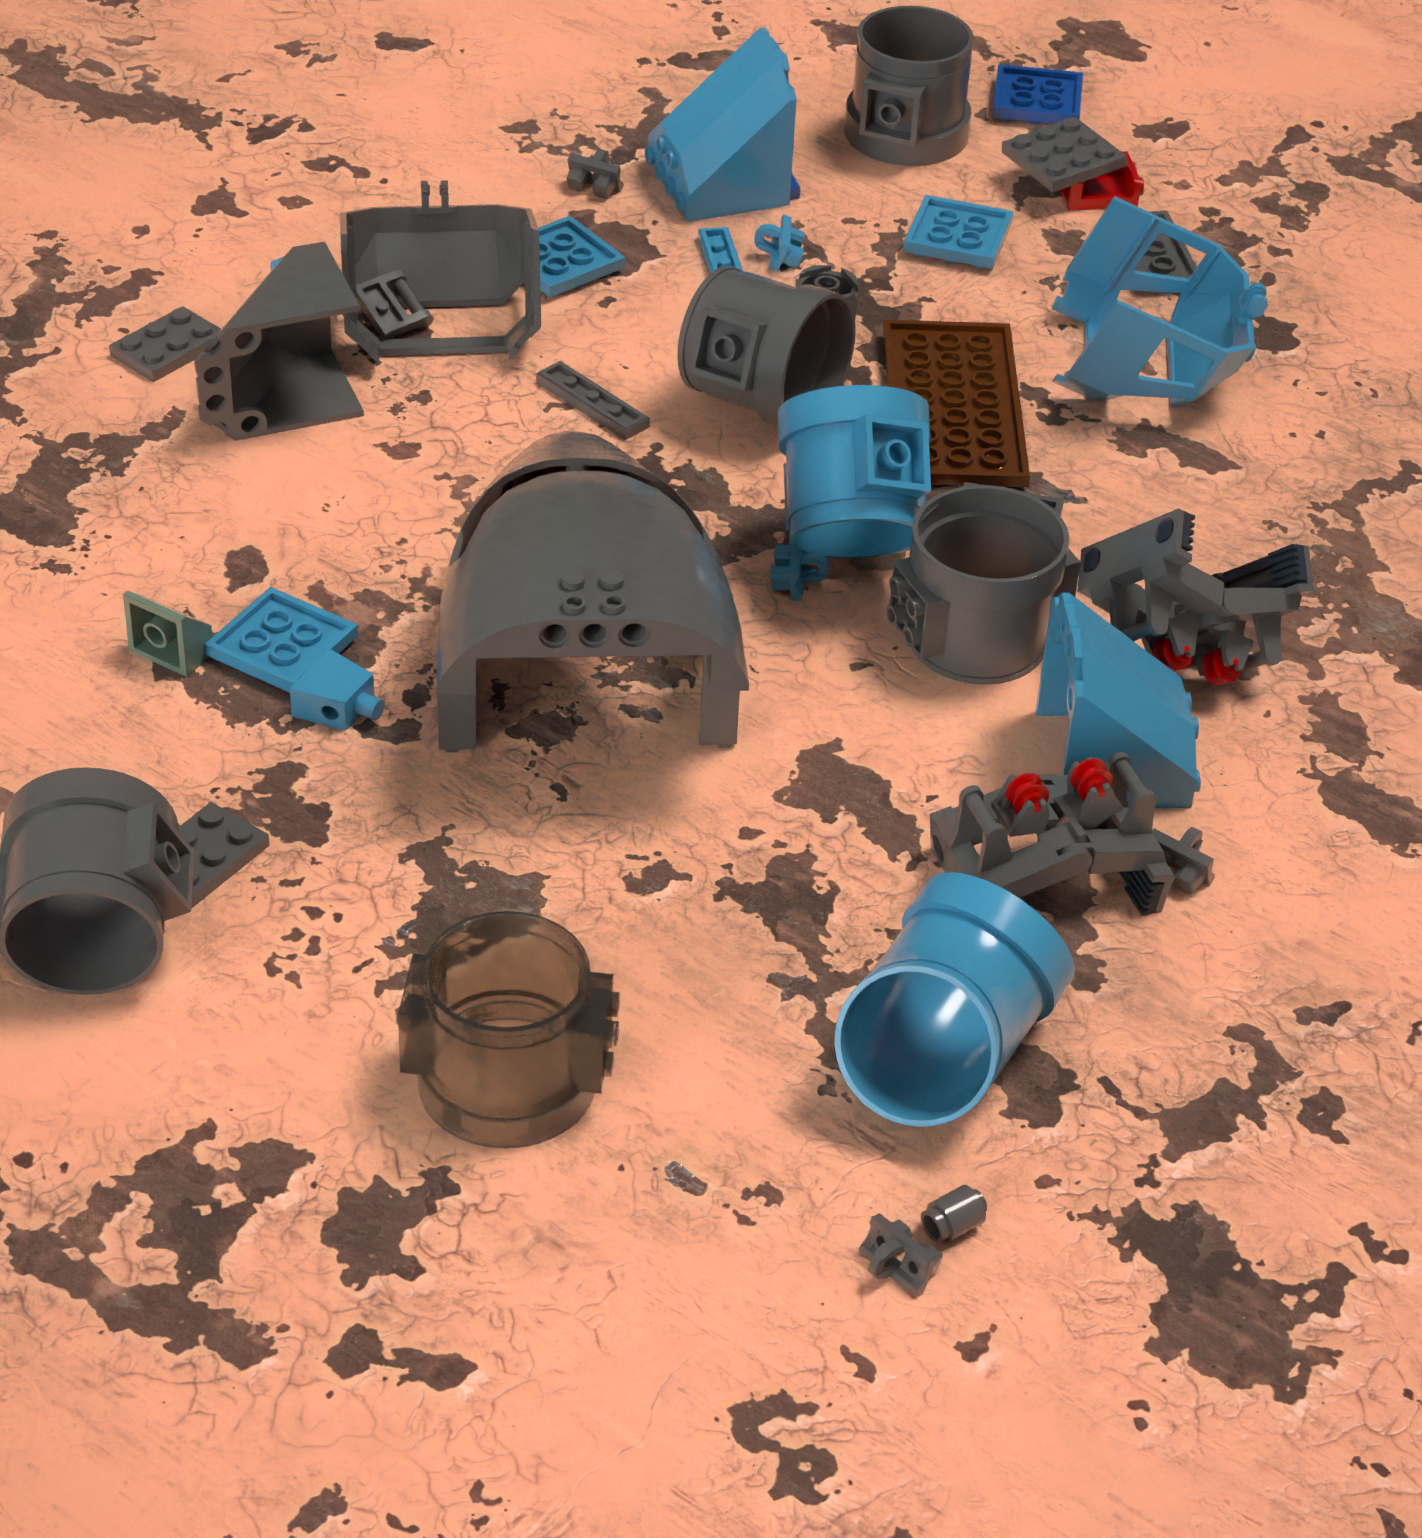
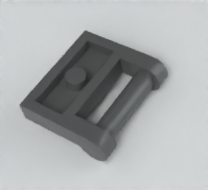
M400 269L356 285V299L382 339H391L416 328L425 329L434 320L429 310L423 309L408 287L406 276ZM389 288L397 291L411 312L410 315L406 314Z

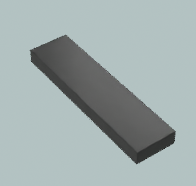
M558 361L536 373V383L624 440L650 427V418L562 361Z

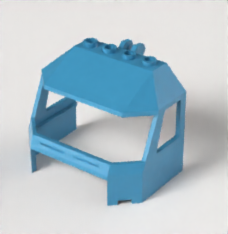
M1114 196L1067 267L1063 277V281L1068 283L1063 297L1057 296L1052 306L1053 310L1085 324L1084 350L1071 369L1066 371L1064 376L1056 374L1052 382L1094 400L1107 401L1120 396L1169 398L1170 404L1174 406L1193 402L1238 372L1245 361L1249 362L1253 357L1256 344H1254L1255 327L1252 319L1261 317L1265 309H1267L1268 300L1265 296L1267 295V289L1262 283L1254 282L1249 286V275L1219 244ZM1161 233L1206 253L1189 278L1136 271L1135 268L1157 235ZM1120 290L1180 293L1169 323L1117 300ZM1167 338L1169 380L1138 375L1161 341Z

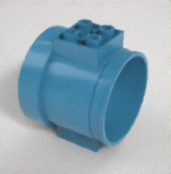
M848 385L806 392L787 400L779 407L778 443L779 450L786 456V463L784 464L786 531H790L789 543L794 549L803 553L819 552L829 558H869L910 550L913 520L919 508L926 502V494L931 492L929 403L925 398L900 388L877 385Z

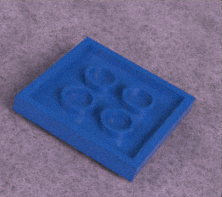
M998 64L992 117L1000 118L1004 121L1023 120L1033 124H1040L1042 122L1055 124L1066 118L1073 117L1080 119L1083 72Z

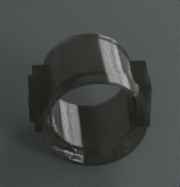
M499 911L484 913L462 920L445 930L433 942L426 955L412 954L398 1012L400 1073L417 1074L419 1097L426 1112L441 1128L459 1139L492 1148L526 1147L553 1139L570 1129L583 1117L590 1107L594 1094L602 1093L604 1076L612 1077L614 1052L609 1051V1048L617 1046L620 1021H613L612 1017H618L621 996L620 992L613 991L614 974L590 972L588 955L580 941L566 928L550 919L524 912ZM495 1020L532 1022V1024L515 1027H497L480 1023Z

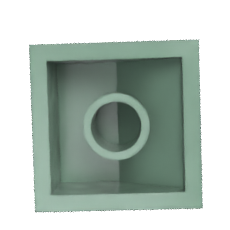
M127 590L123 594L129 651L186 677L209 658V656L205 655L204 644L212 638L211 625Z

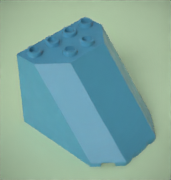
M765 27L759 28L649 134L648 147H645L646 162L653 167L657 179L662 181L666 193L671 195L677 210L683 213L688 222L790 205L797 99L794 87L789 82L790 67L788 58L781 51L773 37L769 35Z
M1061 593L1059 597H1053L1051 600L1035 712L1036 716H1069L1070 724L1062 775H1068L1073 762L1077 761L1080 763L1091 757L1101 759L1106 765L1112 755L1118 752H1125L1131 759L1132 769L1144 787L1152 790L1157 798L1155 808H1191L1194 792H1199L1201 785L1199 770H1196L1195 740L1199 735V723L1197 717H1192L1190 692H1185L1181 677L1072 594ZM1127 789L1126 796L1130 807L1133 797Z

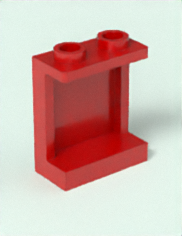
M1128 151L1122 152L1127 156L1126 167L1061 189L1060 192L1068 211L1106 209L1114 196L1138 207L1139 196H1142L1144 193V180L1142 177H1139L1136 162H1132Z

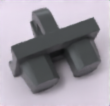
M598 149L592 159L573 153L570 154L567 159L569 172L566 178L569 189L580 192L586 183L591 184L593 193L597 197L607 199L612 191L621 192L624 186L620 180L621 169L620 166L610 164L609 151Z
M1190 827L1180 841L1153 828L1152 835L1163 849L1167 865L1178 870L1174 876V885L1188 894H1192L1202 883L1210 886L1215 878V874L1212 873L1214 858L1199 851L1203 843V832L1197 828Z
M880 1213L872 1216L869 1222V1233L858 1250L871 1261L867 1269L868 1272L878 1280L888 1277L893 1278L915 1297L923 1294L929 1278L938 1270L943 1257L942 1253L932 1245L922 1247L912 1239L910 1227L900 1219L890 1222ZM905 1252L902 1262L895 1257V1255Z

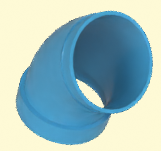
M955 872L939 873L927 880L903 914L902 931L874 968L848 996L841 1008L836 1023L834 1038L836 1058L849 1088L873 1112L903 1125L919 1127L936 1126L953 1121L970 1111L985 1095L1035 1021L1042 1020L1050 1015L1072 983L1075 975L1073 957L1066 943L1036 910L1009 891L989 881Z

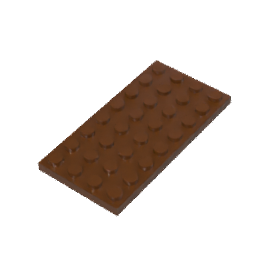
M883 320L887 386L914 392L925 398L929 403L931 485H963L964 482L1006 488L1029 487L1030 471L1010 323Z

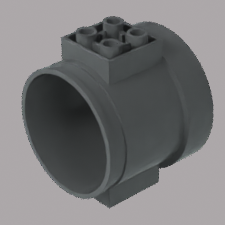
M908 5L888 7L875 11L861 21L858 27L854 86L846 101L844 126L845 136L855 149L873 159L905 166L940 163L955 157L963 151L968 143L971 121V106L967 100L972 57L971 49L973 46V33L963 20L939 9Z
M720 267L709 274L701 283L685 313L677 352L680 376L687 387L755 410L763 420L778 425V409L787 400L813 390L844 385L855 344L856 325L852 305L844 295L807 284L794 287L757 274L741 271L735 267Z
M972 485L947 490L932 497L919 508L913 520L910 557L893 561L892 577L889 579L890 601L886 608L889 623L898 629L904 637L906 645L912 648L916 657L924 665L947 678L971 684H999L1027 675L1043 659L1052 598L1059 597L1061 593H1070L1074 597L1076 596L1081 562L1068 548L1069 532L1066 524L1060 515L1045 502L1032 495L1011 488Z
M90 767L69 768L47 773L28 782L13 795L5 810L0 846V953L18 974L32 983L50 990L69 994L89 995L124 989L141 981L153 971L163 952L165 921L191 912L195 851L179 833L178 820L168 800L155 788L136 777L114 770Z

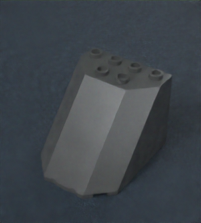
M325 241L292 247L194 360L197 374L196 389L200 420L210 426L218 427L224 431L226 436L235 441L364 416V410L332 351L330 316L360 311V305Z

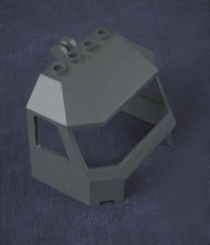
M441 180L439 185L441 205L429 206L430 185L428 181H421L422 206L369 207L340 213L342 274L355 298L356 285L400 269L406 276V284L422 307L503 305L525 282V316L505 336L378 339L357 320V312L344 314L345 333L365 349L378 364L379 356L507 352L510 360L519 351V348L541 328L539 228L531 208L501 204L449 205L448 180ZM389 288L402 308H407L397 291Z

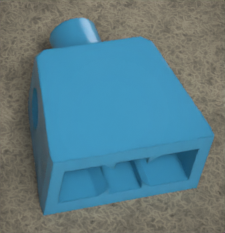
M331 649L290 687L291 716L340 730L349 729L361 715L374 721L378 720L385 707L384 700L374 695V676L372 673Z

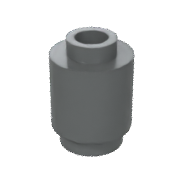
M961 1185L927 1205V1210L921 1213L923 1228L934 1242L940 1243L943 1240L950 1242L985 1222L987 1203L977 1189H972L968 1185Z

